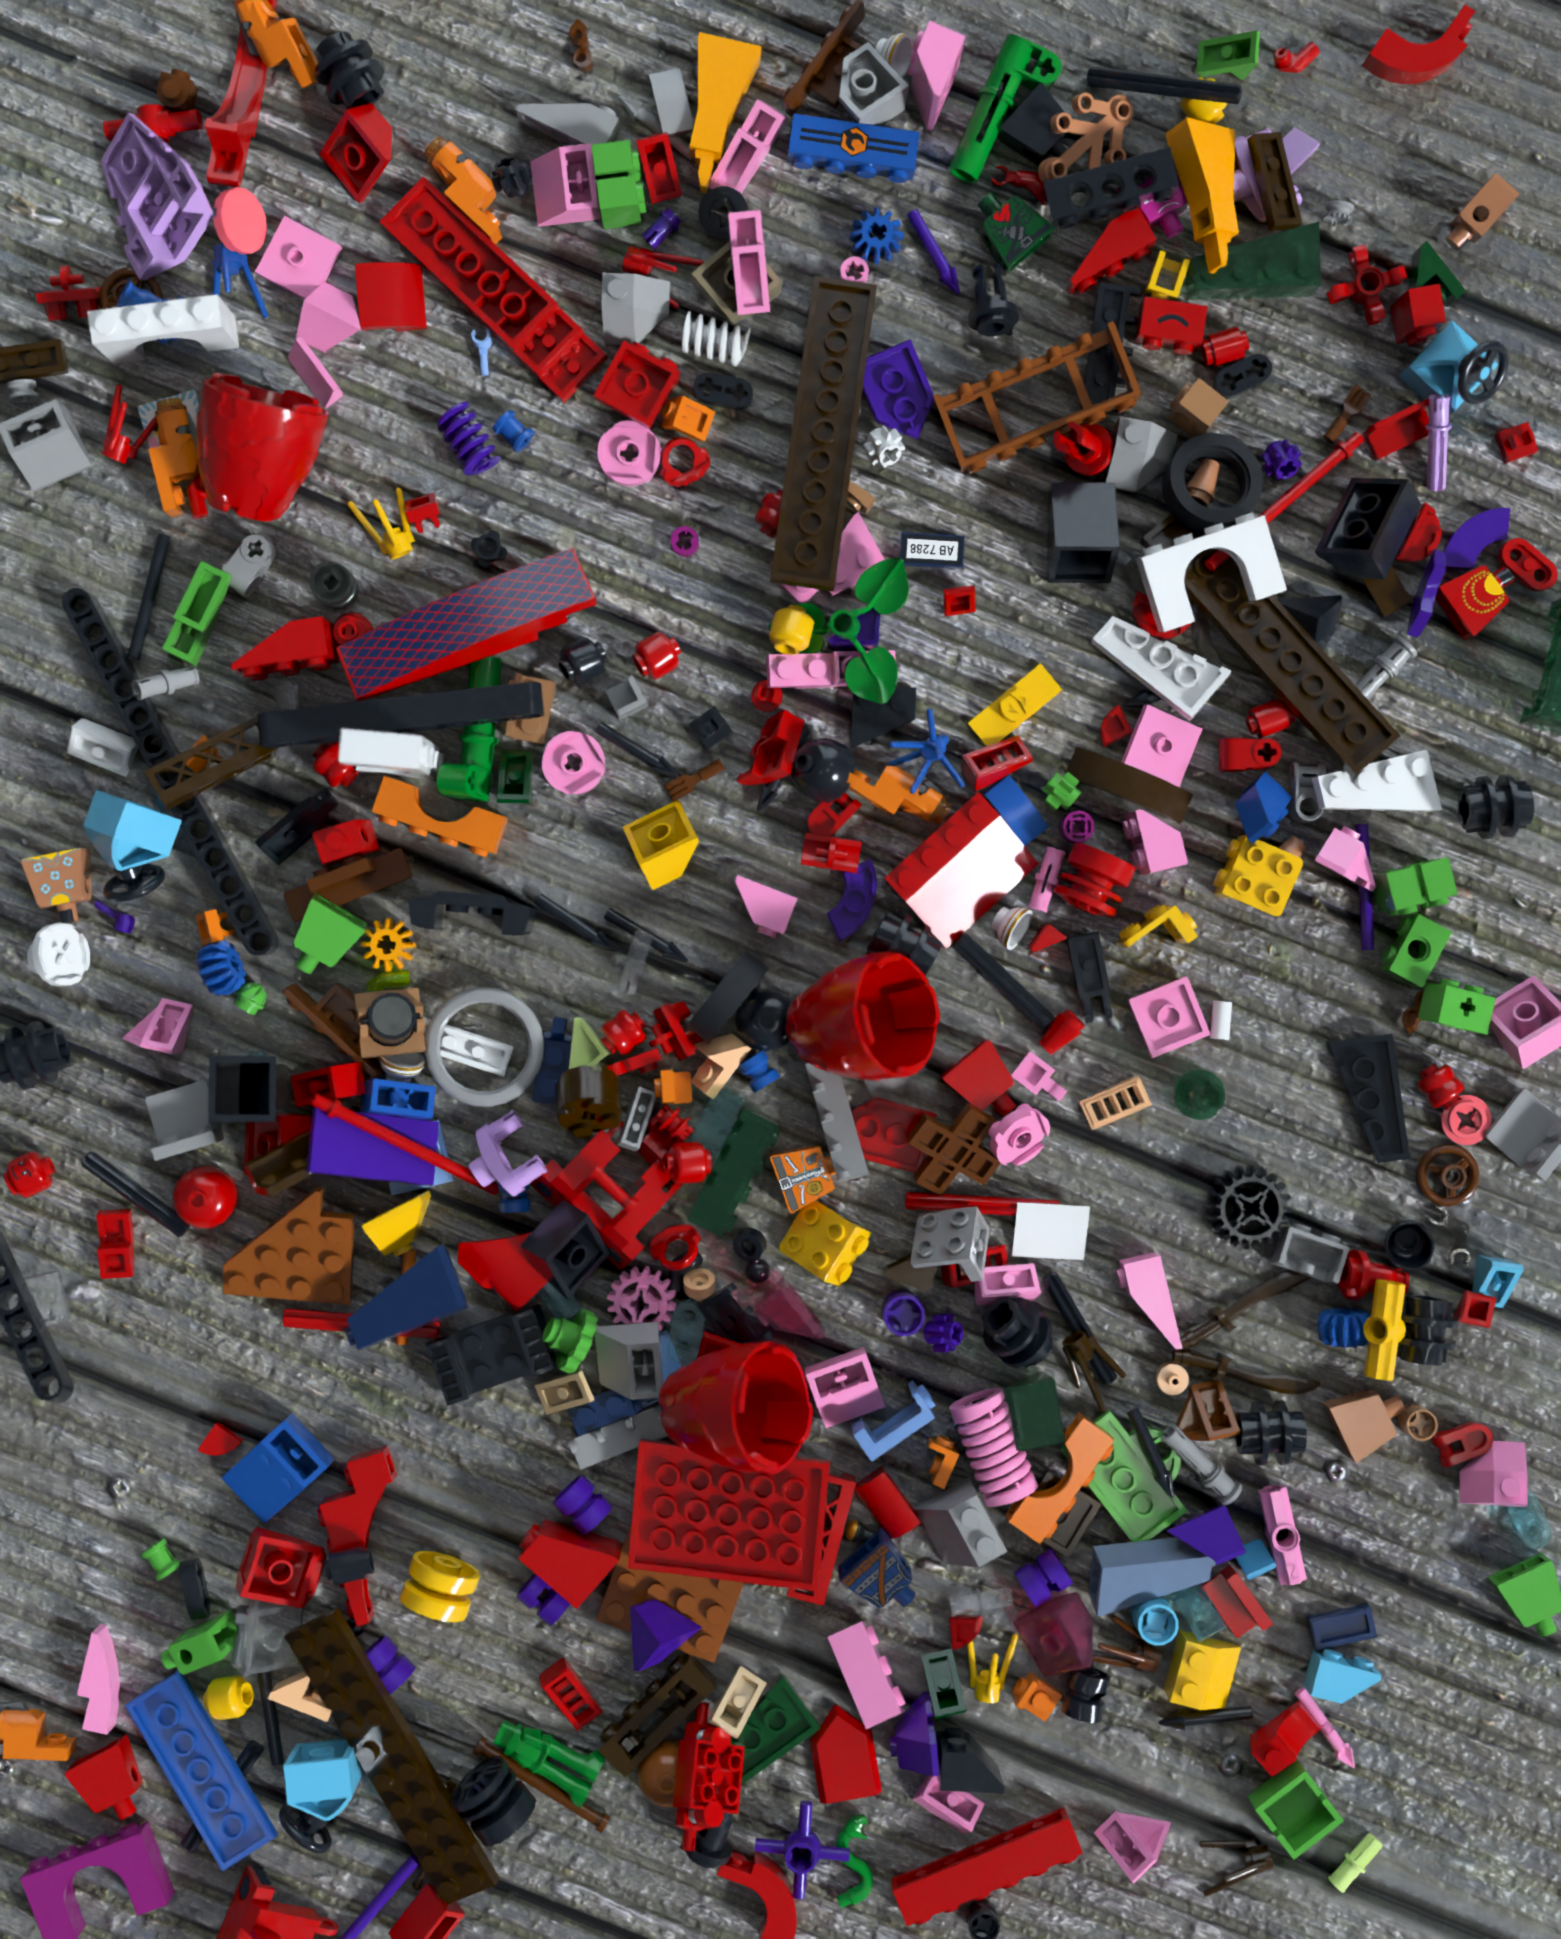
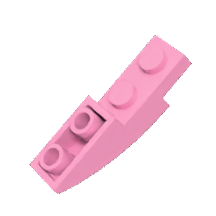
M888 650L896 661L895 650ZM834 651L832 653L797 655L769 654L766 656L768 688L848 687L845 681L846 667L853 658L860 657L861 655L859 651Z

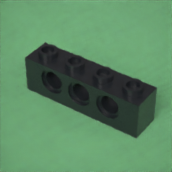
M1170 147L1043 182V192L1050 222L1053 227L1059 225L1060 229L1073 227L1078 224V220L1091 217V220L1106 218L1110 215V211L1122 208L1123 212L1132 211L1140 208L1142 202L1154 200V203H1162L1173 198V194L1177 193L1179 187ZM1144 175L1151 180L1152 184L1148 188L1141 189L1135 185L1134 179ZM1108 184H1114L1120 189V193L1115 197H1107L1102 189ZM1075 193H1084L1089 201L1083 206L1073 204L1071 197Z

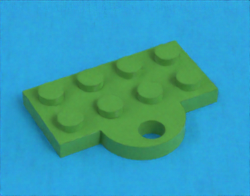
M1108 1409L1093 1422L1115 1440L1112 1443L1114 1448L1105 1461L1100 1460L1093 1470L1095 1475L1088 1486L1132 1542L1151 1540L1188 1510L1175 1494L1173 1498L1170 1497L1154 1479L1156 1476L1135 1430L1127 1433ZM1147 1427L1155 1444L1163 1442L1161 1440V1436H1163L1162 1430ZM1063 1444L1059 1448L1068 1459L1067 1448ZM1169 1447L1167 1455L1162 1457V1460L1167 1470L1172 1472V1479L1174 1481L1180 1469L1181 1458Z

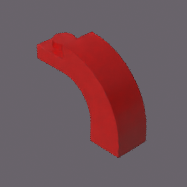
M1465 4L1443 36L1427 44L1409 42L1387 28L1361 66L1375 76L1392 83L1416 84L1431 80L1446 71L1467 47L1468 44L1463 42V39L1473 26L1468 22L1475 11Z
M755 1851L751 1862L747 1861V1858L742 1854L732 1852L727 1864L717 1866V1876L747 1886L756 1891L763 1899L766 1912L758 1931V1939H794L797 1926L796 1901L793 1898V1888L787 1875L776 1862L761 1852Z

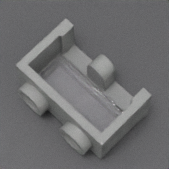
M1293 1223L1292 1227H1282L1283 1235L1279 1237L1270 1263L1328 1284H1339L1349 1247L1340 1244L1341 1239L1325 1233H1322L1321 1237L1310 1234L1311 1228L1301 1224Z

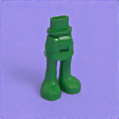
M504 1720L493 1744L505 1749L503 1754L506 1756L510 1755L522 1769L527 1768L532 1774L537 1773L562 1788L569 1794L571 1802L581 1808L603 1765L605 1757L598 1749L589 1755L580 1754L552 1738V1735L543 1734L542 1730L524 1727L521 1731L522 1724L519 1723L515 1726ZM547 1756L560 1761L583 1777H576L546 1760Z

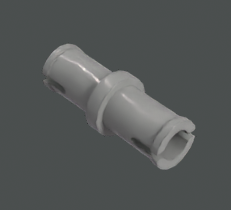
M193 665L173 671L164 669L158 671L154 676L133 680L131 688L137 700H143L144 698L159 694L167 696L173 694L177 689L198 685L199 674Z

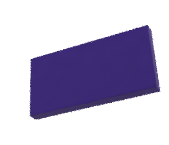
M316 1107L312 1109L307 1173L424 1186L434 1185V1165L337 1117L331 1119L326 1116L325 1111ZM356 1112L436 1152L439 1122Z

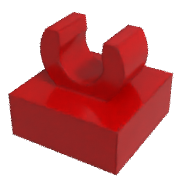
M1529 422L1495 434L1505 464L1538 452L1536 439Z
M434 492L404 502L409 524L415 522V527L419 533H423L421 522L426 518L434 522L435 528L440 526L438 517L440 514L439 504Z

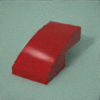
M131 1209L100 1210L96 1214L100 1246L97 1248L101 1279L133 1277L134 1234Z

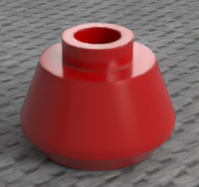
M355 612L344 613L337 617L332 624V637L335 647L337 648L373 630L370 621L365 616Z

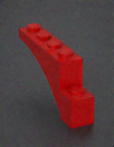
M388 1445L352 1456L346 1463L347 1467H345L344 1472L348 1485H353L354 1489L325 1497L319 1504L320 1509L317 1510V1515L321 1527H326L328 1532L327 1548L329 1554L359 1546L362 1549L368 1548L371 1525L377 1505L386 1485L392 1483L397 1476ZM368 1577L340 1584L341 1588L345 1587L347 1593L346 1609L349 1617L355 1619L357 1627L369 1623L374 1615L369 1594Z

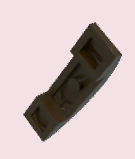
M1079 747L1075 748L1066 773L1072 774L1081 784L1103 790L1179 824L1182 823L1193 794L1156 776Z

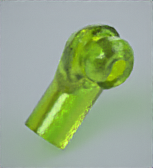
M409 970L384 971L369 980L365 989H368V992L384 991L383 988L410 985Z

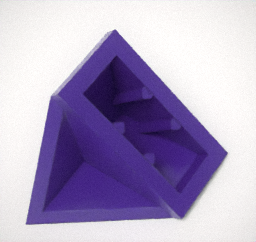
M872 607L869 612L857 617L860 622V630L856 638L865 651L878 647L880 613ZM836 634L828 640L827 645L831 650L858 651L849 639H842Z
M1218 1505L1197 1514L1167 1530L1172 1535L1214 1560L1216 1565L1246 1553L1225 1505Z
M649 1599L631 1606L630 1618L634 1671L639 1672L660 1663L699 1631L702 1626L656 1599Z

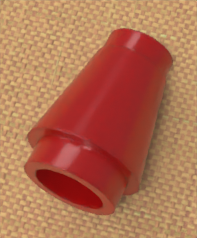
M1066 1009L1063 1013L1059 1012L1038 1043L1050 1055H1053L1056 1051L1082 1034L1081 1030L1085 1025L1073 1012Z

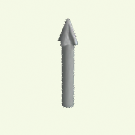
M623 96L619 97V100L633 121L638 119L654 133H662L659 119L643 107L644 103ZM679 135L669 137L670 145L690 161H693L694 158L690 157V144Z

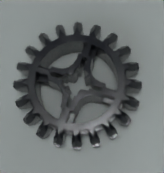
M1248 1164L1246 1172H1244L1242 1166L1236 1165L1234 1169L1235 1176L1230 1171L1225 1170L1223 1172L1226 1178L1225 1182L1218 1178L1214 1180V1183L1220 1187L1218 1191L1208 1190V1194L1215 1197V1200L1205 1202L1206 1207L1214 1209V1212L1208 1213L1206 1217L1208 1220H1218L1211 1226V1229L1214 1232L1222 1230L1219 1238L1224 1242L1231 1237L1230 1245L1236 1248L1241 1242L1242 1248L1249 1250L1253 1241L1254 1246L1257 1249H1261L1263 1238L1267 1243L1272 1244L1274 1243L1271 1235L1273 1232L1279 1236L1283 1235V1231L1278 1228L1280 1223L1289 1225L1290 1221L1283 1217V1213H1291L1292 1208L1283 1205V1203L1291 1200V1196L1289 1194H1280L1285 1190L1286 1184L1283 1182L1276 1183L1278 1175L1275 1173L1267 1176V1168L1261 1166L1256 1172L1255 1166ZM1246 1182L1260 1183L1257 1189L1253 1188L1247 1194H1241L1234 1189ZM1267 1192L1272 1202L1270 1216L1263 1209V1203L1267 1199ZM1227 1198H1230L1234 1203V1211L1230 1216L1232 1218L1230 1222H1228L1225 1213ZM1238 1198L1250 1203L1254 1202L1251 1205L1254 1206L1253 1210L1258 1215L1252 1212H1243L1246 1209L1243 1208L1244 1204ZM1250 1220H1256L1262 1224L1260 1228L1254 1231H1237L1240 1225L1244 1226Z

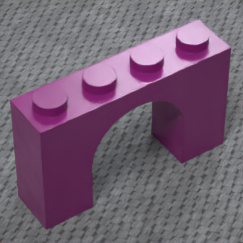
M149 1821L137 1825L136 1822L129 1823L120 1828L118 1833L107 1836L106 1833L100 1834L89 1840L87 1845L79 1848L76 1844L68 1846L61 1850L58 1856L50 1859L47 1856L39 1857L28 1864L29 1868L20 1878L43 1939H77L85 1928L86 1923L73 1889L75 1873L83 1868L103 1866L116 1872L126 1885L137 1916L167 1905L175 1893Z

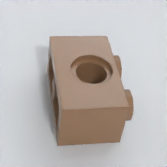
M1198 378L1193 386L1186 383L1169 406L1174 410L1168 416V419L1193 438L1204 434L1229 401Z

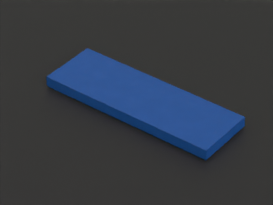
M176 1671L124 1705L222 1872L278 1835L184 1675Z

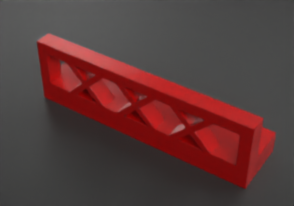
M842 1473V1477L829 1474L828 1482L839 1485L836 1498L826 1503V1511L830 1517V1522L823 1536L825 1541L822 1547L818 1592L811 1591V1593L788 1588V1597L824 1606L856 1485L855 1476Z

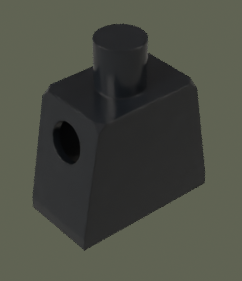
M1042 83L1033 90L1000 127L997 136L1001 143L1036 165H1040L1050 154L1059 158L1072 146L1065 140L1069 134L1068 132L1056 134L1051 129V118L1055 114L1064 112V110ZM1060 118L1059 125L1061 128H1063L1064 122Z

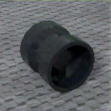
M984 1899L973 1901L968 1906L966 1921L971 1937L973 1939H996L1000 1932V1923L995 1906Z

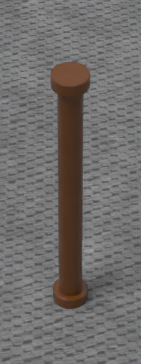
M484 1736L479 1739L472 1752L476 1756L481 1754L487 1759L493 1756H502L509 1765V1768H512L515 1772L516 1777L596 1826L595 1830L599 1833L603 1832L610 1820V1815L607 1813L602 1815L585 1803H583L581 1808L575 1806L567 1792L540 1775L532 1774L527 1768L522 1769L511 1757L504 1755L503 1752L488 1744V1739Z

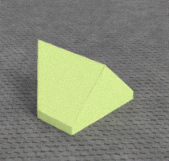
M576 1017L574 1018L569 1069L579 1066H591L592 1068L611 1052L584 1018Z

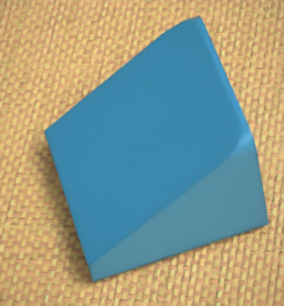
M1256 1539L1243 1545L1246 1553L1235 1557L1241 1572L1248 1580L1277 1567L1261 1539Z

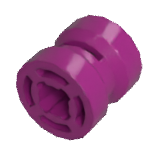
M1084 811L1071 812L1060 821L1059 833L1063 840L1068 843L1084 842L1094 832V821Z

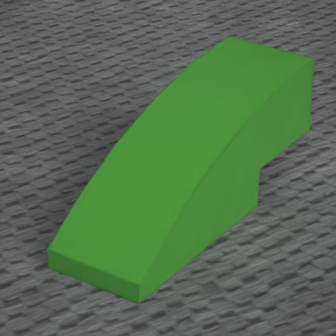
M203 561L200 562L173 617L176 621L162 647L164 651L197 666L223 605L231 579L230 574Z

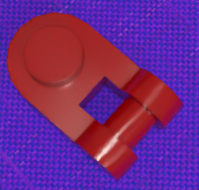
M846 793L833 802H821L808 817L807 826L809 832L833 836L862 804L856 798L854 800L850 798ZM835 801L845 809L839 816L830 808Z
M1475 1421L1467 1422L1449 1430L1436 1432L1431 1438L1434 1446L1439 1448L1441 1454L1439 1455V1460L1442 1467L1454 1466L1489 1451L1493 1443V1435L1490 1429ZM1458 1440L1461 1449L1453 1451L1450 1443Z

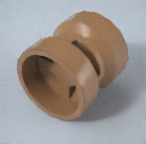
M1418 1404L1405 1405L1406 1412L1398 1415L1400 1428L1418 1441L1431 1439L1438 1429V1422L1433 1413Z

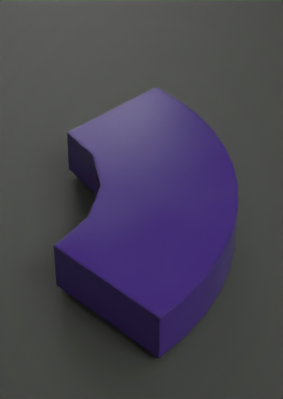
M1510 508L1487 510L1463 523L1451 535L1443 550L1446 555V568L1472 570L1474 569L1477 556L1485 546L1508 540Z
M1434 550L1426 566L1412 605L1407 635L1418 638L1432 615L1434 600L1446 572V555L1444 552Z
M872 859L858 864L857 873L842 871L845 883L843 896L837 906L826 913L839 942L851 936L861 927L873 907L877 891V880Z

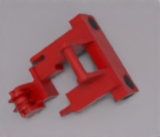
M665 1104L648 1122L646 1129L649 1133L642 1139L637 1152L651 1166L634 1183L639 1189L632 1197L603 1171L604 1167L621 1150L610 1138L624 1124L622 1121L618 1127L610 1129L607 1133L601 1129L564 1169L552 1159L545 1166L548 1172L543 1173L530 1183L554 1208L563 1200L587 1213L610 1252L607 1258L619 1270H622L633 1261L645 1247L635 1236L682 1186V1184L673 1182L666 1192L662 1190L663 1186L671 1179L669 1173H665L663 1169L664 1154L669 1153L670 1147L674 1143L684 1142L694 1131L686 1123L690 1117L682 1119L678 1115L680 1107L674 1111L669 1105ZM593 1180L622 1206L613 1218L583 1191Z
M246 1865L216 1939H313L315 1933L334 1936L339 1926L330 1918L318 1916L315 1909L271 1901L275 1889L268 1875H266L264 1867Z

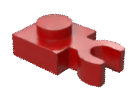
M659 1047L610 1064L607 1066V1069L613 1071L617 1076L635 1069H639L640 1074L658 1068L657 1061L663 1058Z

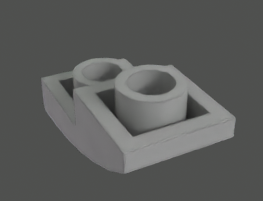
M680 68L649 74L662 133L667 131L668 137L693 132V120Z

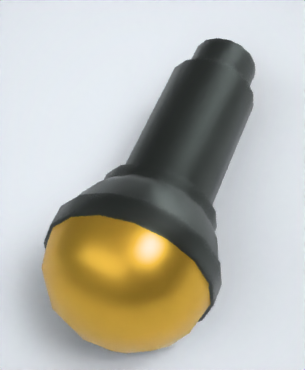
M852 1520L845 1527V1535L851 1542L867 1541L876 1533V1531L868 1529L860 1520Z

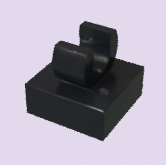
M715 706L689 724L707 751L733 733Z

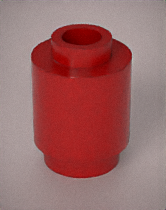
M1237 326L1209 334L1200 346L1203 361L1206 366L1211 364L1218 366L1244 358L1245 350L1249 349V341L1246 332L1240 331Z
M1276 698L1249 709L1245 723L1251 735L1256 734L1258 738H1264L1288 728L1290 723L1295 722L1296 718L1295 714L1286 704Z

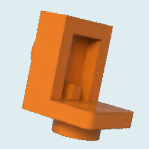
M661 1070L659 1072V1078L654 1079L655 1098H660L661 1105L687 1104L692 1102L690 1072H673V1070Z

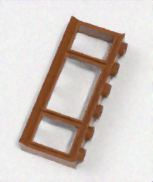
M1112 321L1107 323L1106 330L1091 336L1089 333L1082 334L1072 344L1062 348L1059 345L1053 346L1043 356L1031 361L1029 358L1022 359L1017 362V366L1002 373L999 370L987 374V379L973 385H970L969 382L957 387L956 392L944 397H940L938 393L933 395V399L961 472L968 470L969 474L986 468V462L998 458L999 462L1012 458L1017 454V449L1025 446L1033 449L1047 442L1046 438L1054 435L1055 431H1059L1064 435L1074 432L1068 426L1069 421L1078 424L1087 421L1089 425L1104 420L1106 418L1105 413L1118 409L1119 413L1127 411L1137 405L1136 401L1140 399L1141 391L1115 323ZM1110 345L1127 391L1092 405L1075 359ZM1065 363L1082 410L1009 439L991 393ZM982 397L999 444L964 458L947 412Z

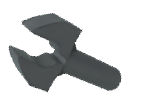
M240 1605L235 1620L237 1632L230 1664L233 1668H242L244 1664L249 1634L253 1633L255 1610H253V1606Z

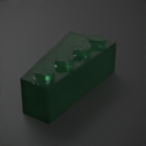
M1319 222L1228 247L1226 266L1219 268L1214 274L1208 271L1205 254L1193 257L1186 272L1187 300L1313 296L1321 286Z
M746 1105L743 1106L711 1169V1173L708 1175L687 1217V1221L719 1237L722 1236L724 1230L730 1233L738 1215L734 1214L738 1203L745 1204L752 1190V1187L748 1184L753 1174L759 1176L766 1162L763 1155L768 1146L773 1148L781 1132L777 1129L779 1126L778 1121Z

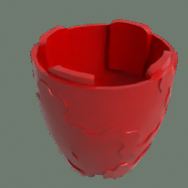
M214 373L211 379H204L199 411L196 418L198 467L208 504L217 510L228 512L230 508L238 516L253 520L270 522L279 519L294 499L293 497L301 484L306 480L315 463L329 417L328 411L319 406L316 398L295 390H285L283 394L243 384L238 376L223 373Z
M894 952L872 953L850 960L826 972L818 981L798 995L787 1010V1023L785 1027L789 1041L796 1047V1054L804 1062L832 1074L862 1080L879 1081L880 1079L908 1077L916 1074L925 1066L935 1044L940 1011L934 988L929 984L925 974L909 958Z
M773 1341L739 1344L700 1356L688 1365L681 1366L672 1372L663 1383L659 1393V1405L663 1410V1413L660 1414L662 1427L669 1436L668 1438L688 1452L691 1451L703 1458L716 1462L719 1466L751 1473H779L795 1458L810 1433L813 1407L811 1402H809L807 1382L796 1355L784 1344L773 1343Z

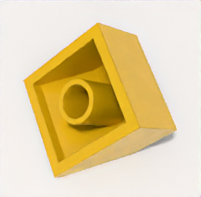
M1179 1630L1164 1686V1692L1169 1701L1198 1710L1225 1708L1241 1646Z

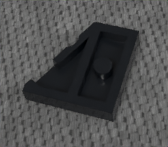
M896 687L893 695L885 704H878L860 698L852 692L850 747L855 748L891 730L913 722L916 709V688Z

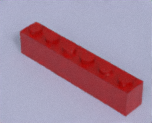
M1063 1807L891 1878L892 1891L906 1926L912 1924L921 1925L929 1921L933 1915L941 1912L950 1913L957 1910L962 1903L972 1899L974 1901L982 1900L991 1891L1001 1887L1003 1889L1011 1888L1019 1880L1030 1875L1033 1877L1040 1876L1054 1865L1059 1863L1063 1865L1075 1861L1083 1852L1066 1809Z

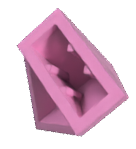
M326 282L319 285L303 301L296 339L300 336L308 346L325 354L328 349L360 331L361 327L353 296Z
M162 998L159 1005L121 1039L141 1048L168 1054L183 1053L193 1005Z
M1115 1811L1094 1834L1130 1881L1135 1883L1157 1862L1171 1822Z

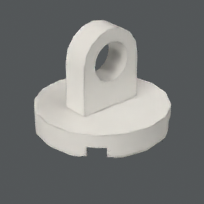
M59 922L44 926L36 934L32 945L28 949L27 961L30 969L34 973L39 974L44 981L52 986L64 987L78 983L83 978L81 976L84 971H87L90 965V949L86 938L82 933L78 934L73 929L76 927L68 923Z

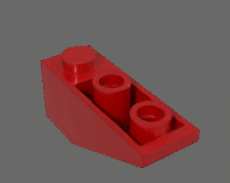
M1140 208L1128 211L1110 221L1071 278L1066 288L1068 294L1077 290L1079 293H1083L1096 285V279L1104 275L1110 278L1124 269L1123 265L1131 260H1134L1135 263L1140 262L1152 253L1151 249L1157 239Z

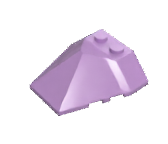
M128 113L103 155L101 163L110 197L117 199L121 214L116 217L118 226L125 229L128 244L124 245L126 256L139 280H147L186 261L214 217V213L190 165L134 114Z

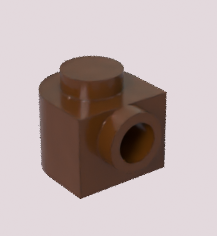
M172 69L170 74L161 71L156 93L166 110L179 112L192 110L198 88L190 80L189 74L178 69Z

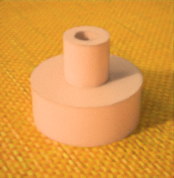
M693 1269L686 1273L683 1278L685 1294L697 1302H701L715 1292V1276L708 1269Z
M1166 1362L1157 1369L1155 1374L1157 1386L1168 1395L1181 1394L1189 1383L1187 1371L1178 1363Z

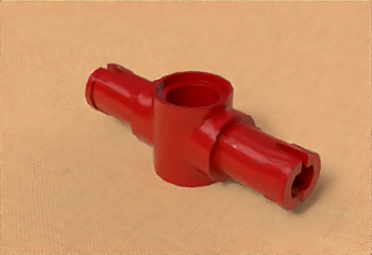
M145 104L139 106L137 114H134L166 144L169 143V137L175 136L177 132L203 129V120L198 109L171 112V110H166L162 105ZM124 119L103 121L104 135L108 141L113 140Z

